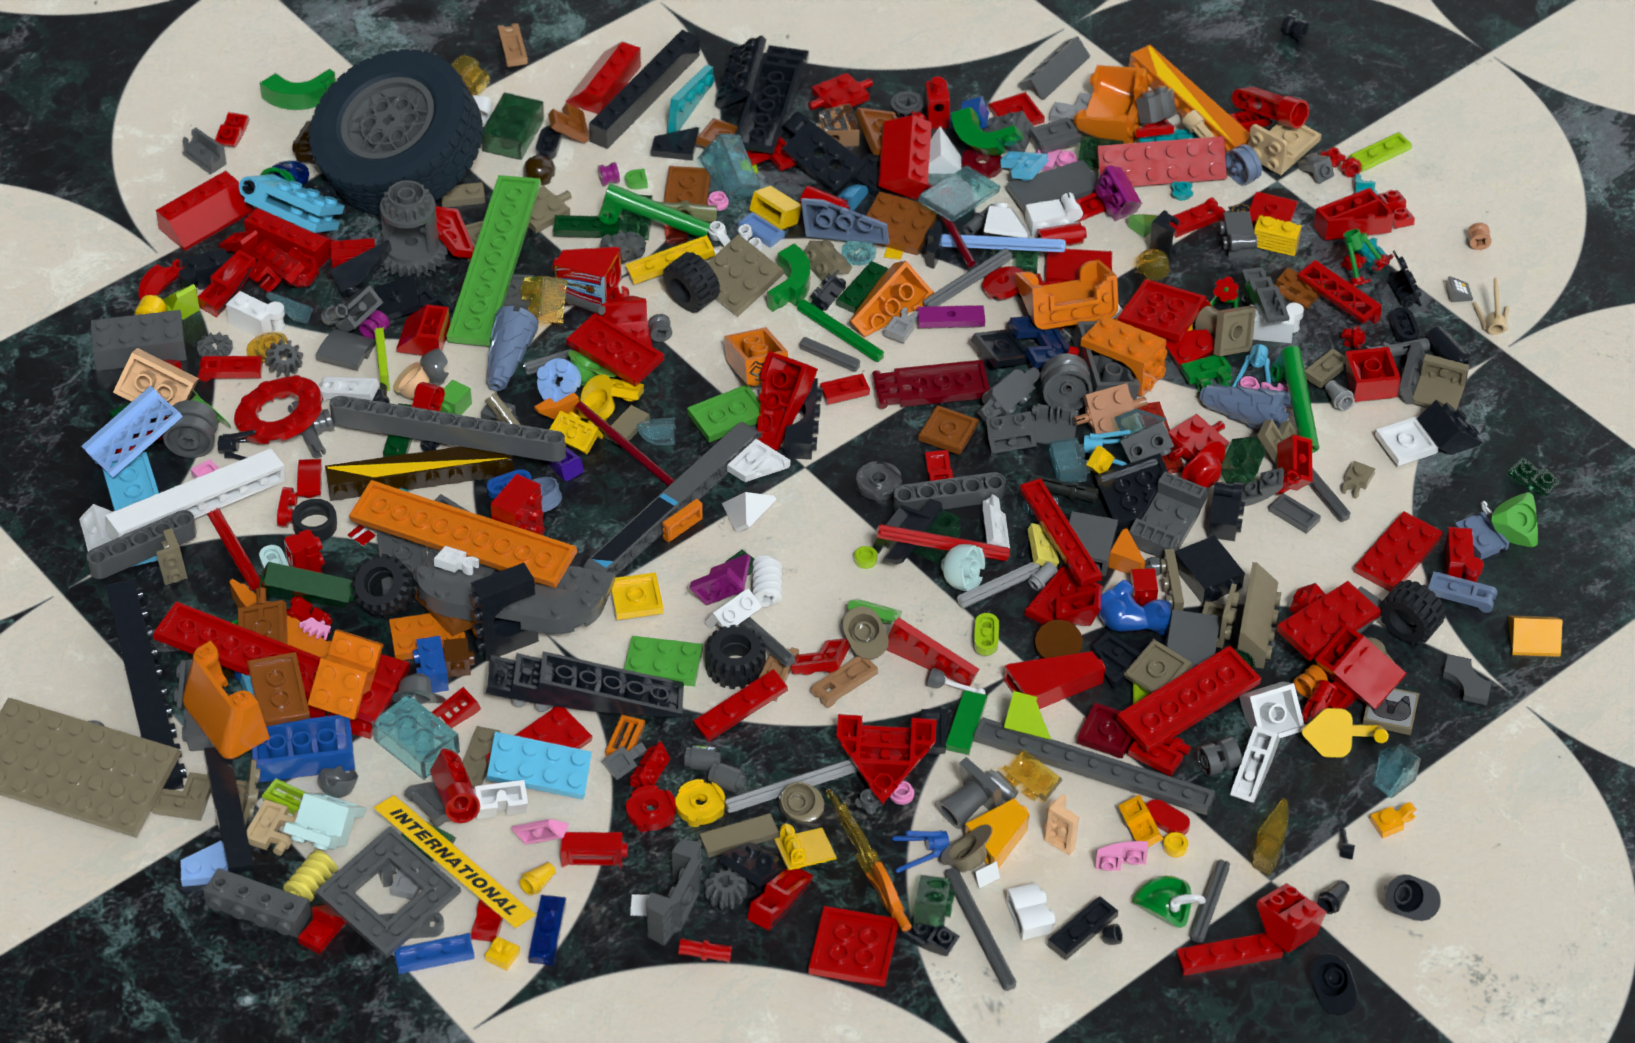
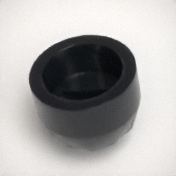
M1119 924L1108 925L1102 930V939L1106 944L1117 945L1122 943L1123 934Z

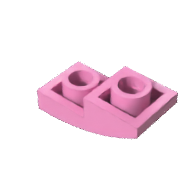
M1122 842L1098 849L1095 869L1120 871L1121 863L1146 865L1148 842Z

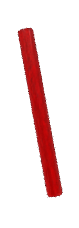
M216 508L214 511H210L207 513L210 521L252 591H256L260 582L258 573L221 510Z
M880 524L876 530V536L881 539L948 551L959 544H971L980 547L984 557L1006 561L1010 556V549L1004 546Z

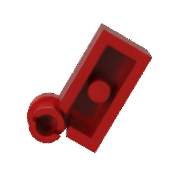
M1291 435L1277 443L1278 468H1283L1284 470L1283 488L1276 493L1277 495H1281L1289 489L1297 491L1313 482L1312 439Z
M1449 527L1445 542L1446 575L1462 578L1464 571L1463 579L1478 583V577L1482 573L1484 563L1480 558L1474 557L1472 528Z

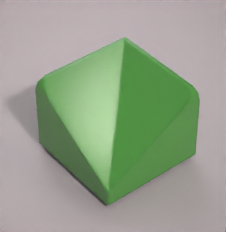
M1130 215L1128 227L1142 237H1145L1151 233L1152 221L1158 215Z

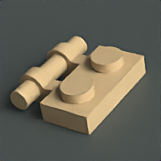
M264 800L247 829L249 845L267 850L270 843H274L276 846L273 852L277 855H282L292 844L291 834L285 832L282 834L277 831L280 826L285 827L286 822H295L298 811L294 813L293 817L288 816V806Z

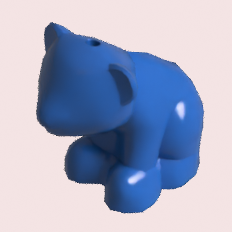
M1122 580L1113 589L1106 591L1101 596V610L1097 616L1102 619L1103 623L1110 630L1123 632L1149 629L1157 632L1160 636H1167V630L1170 627L1172 617L1171 603L1169 601L1155 599L1141 607L1132 598L1133 586L1127 580Z

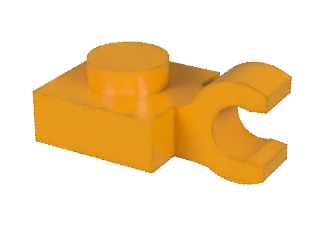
M1412 802L1402 805L1397 811L1390 806L1371 814L1370 822L1383 839L1404 830V823L1415 819V815L1412 812H1415L1417 809Z

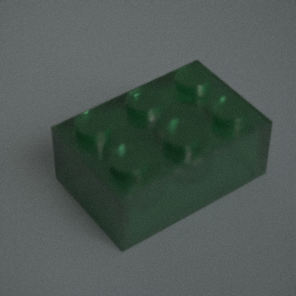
M504 92L483 127L482 151L522 161L544 122L543 101Z

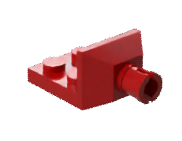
M619 286L615 287L612 290L613 298L602 303V306L606 309L602 317L652 346L647 322L646 299L634 295L629 296V289L625 286H621L622 294H620Z

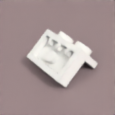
M747 588L716 610L705 621V624L709 629L716 625L720 628L723 626L728 628L730 625L735 624L737 626L760 610L762 606Z

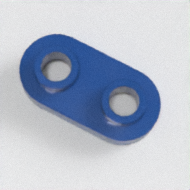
M519 469L492 478L487 483L489 497L495 499L516 474L532 480L531 474L526 470Z

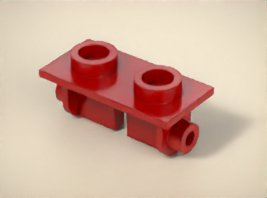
M294 596L291 599L290 604L292 606L290 609H287V614L291 618H296L300 622L314 618L318 622L325 621V625H331L332 619L328 613L318 607H314L312 613H310L313 607L312 603L301 596Z
M661 741L656 746L647 749L640 762L641 767H637L630 776V785L632 787L638 788L639 786L655 785L670 760Z

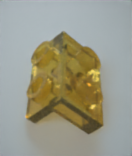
M1025 750L1020 753L1010 767L1004 765L1002 768L1007 774L1005 778L1015 787L1018 784L1024 787L1025 790L1023 792L1033 801L1038 798L1045 803L1062 782L1060 776Z

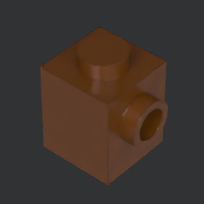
M468 638L444 640L447 676L461 677L471 675L470 665H475L474 651H469Z

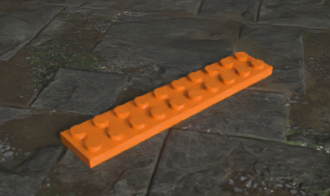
M373 480L370 481L349 514L350 521L440 551L445 546L466 552V557H476L479 559L480 564L501 571L525 563L534 578V582L553 588L558 586L577 554V548L574 545Z

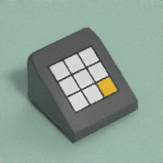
M1448 276L1446 288L1451 302L1473 301L1468 283Z

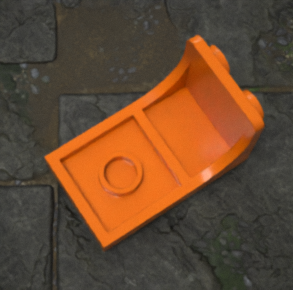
M1105 315L1081 338L1082 347L1126 364L1134 372L1141 384L1138 392L1139 396L1143 397L1148 391L1150 392L1154 384L1165 375L1166 367H1164L1167 350L1165 349L1166 339Z

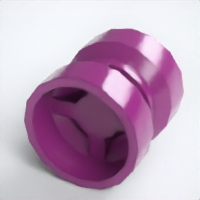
M375 310L369 315V319H365L359 325V330L364 337L375 339L376 328H383L385 331L389 328L390 321L384 313Z

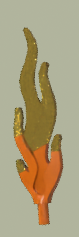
M826 790L827 795L838 812L846 834L859 852L855 854V857L866 878L878 892L876 893L878 899L892 917L896 918L902 931H908L911 928V924L904 913L893 883L875 850H871L865 835L850 814L846 804H840L832 790Z

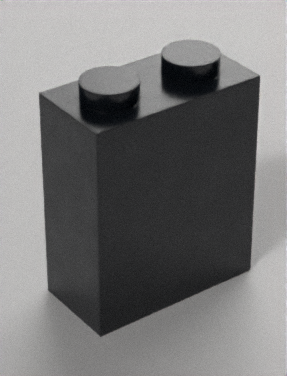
M1215 535L1175 551L1179 575L1202 605L1205 604V601H1216L1220 597L1229 594L1232 583L1237 584L1236 592L1243 588L1245 572Z

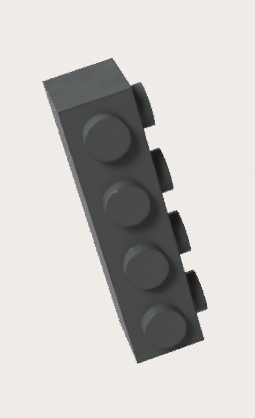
M220 868L216 870L203 891L206 906L212 910L222 911L231 914L237 919L254 922L260 927L277 930L283 935L298 937L311 916L309 899Z

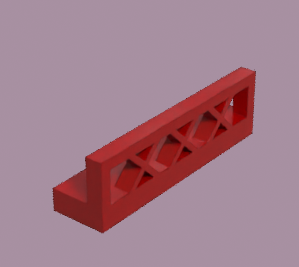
M1314 260L1297 274V278L1361 323L1364 324L1369 320L1376 324L1381 319L1382 305L1317 260Z

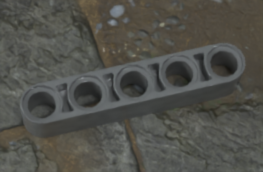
M992 472L900 485L894 491L893 509L896 512L902 504L921 511L930 498L941 502L943 510L983 504V500H986L992 494L998 497L1000 501L1004 496L1006 479L1002 474Z
M188 510L178 511L91 549L86 556L90 575L95 579H103L156 556L157 551L163 550L161 542L165 541L164 530L172 528L179 545L194 539L197 530L193 513Z

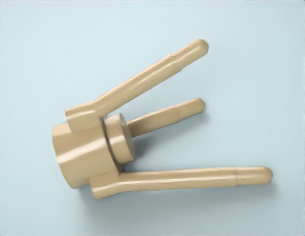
M1494 278L1495 312L1490 313L1486 320L1476 301L1473 302V306L1483 324V330H1488L1492 335H1500L1508 330L1509 306H1505L1504 314L1502 315L1500 313L1498 279Z

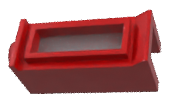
M565 832L564 837L561 838L562 867L570 864L619 865L622 868V860L627 858L628 843H623L622 832Z

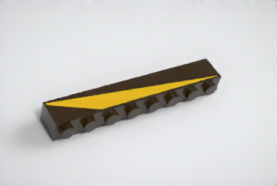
M459 446L325 465L330 501L361 497L371 480L397 489L413 490L495 478L513 471L512 455Z

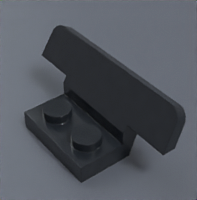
M930 498L921 511L901 504L886 525L927 532L943 511L942 503ZM877 537L872 548L879 554L884 547L888 549L890 546H894L883 562L901 564L916 545Z

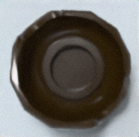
M542 155L530 157L524 164L523 177L538 178L541 181V186L548 185L551 182L552 176H555L556 168L554 162Z

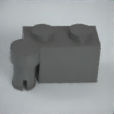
M1224 212L1223 221L1219 222L1220 235L1223 234L1222 247L1223 250H1227L1228 258L1254 257L1255 248H1257V235L1254 234L1250 212Z
M368 285L356 291L343 304L324 309L321 312V319L326 325L335 324L339 330L348 332L360 325L383 301L372 287Z

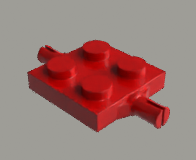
M848 73L839 75L812 87V94L817 99L808 102V107L813 111L819 107L831 109L845 104H850L851 107L869 100V93L865 89L872 87L873 82L870 78L857 82Z
M1198 414L1190 417L1168 432L1176 448L1169 453V458L1172 461H1176L1181 456L1192 460L1207 443L1212 441H1220L1224 444L1225 449H1227L1230 442L1218 433L1225 429V424L1222 421H1218L1211 426Z

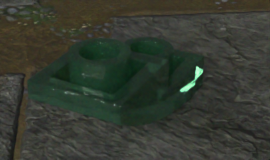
M1525 457L1521 458L1507 473L1524 487L1544 496H1548L1561 483L1545 467L1538 470Z

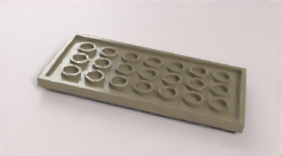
M9 697L0 711L1 796L135 838L181 755L177 748Z

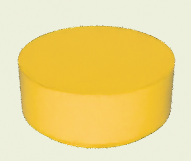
M1178 832L1169 833L1164 838L1163 850L1170 857H1182L1188 851V839L1185 835Z

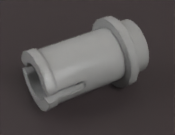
M1046 561L1035 574L1030 575L1028 583L1036 591L1043 589L1045 583L1058 570L1054 564Z

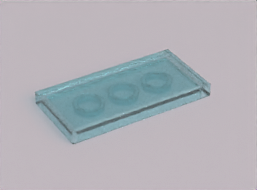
M965 166L920 194L918 201L953 222L999 193L1001 186L972 168Z

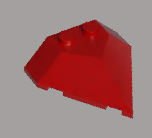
M838 714L837 739L881 805L885 803L935 744L936 719L912 718L911 728L864 726L862 725L863 715Z

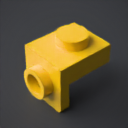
M1097 445L1088 459L1085 468L1095 474L1106 472L1115 457L1105 448Z

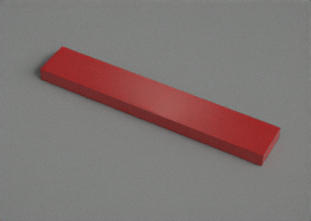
M1042 479L1021 484L1019 491L1080 587L1102 580V573Z

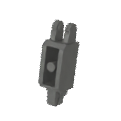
M1032 367L1023 373L1022 370L1015 369L982 395V402L984 404L977 411L982 420L986 422L987 418L998 417L1003 414L1004 416L1010 415L1016 410L1015 405L1017 403L1022 405L1031 397L1029 393L1035 389L1033 384L1040 378L1039 370Z

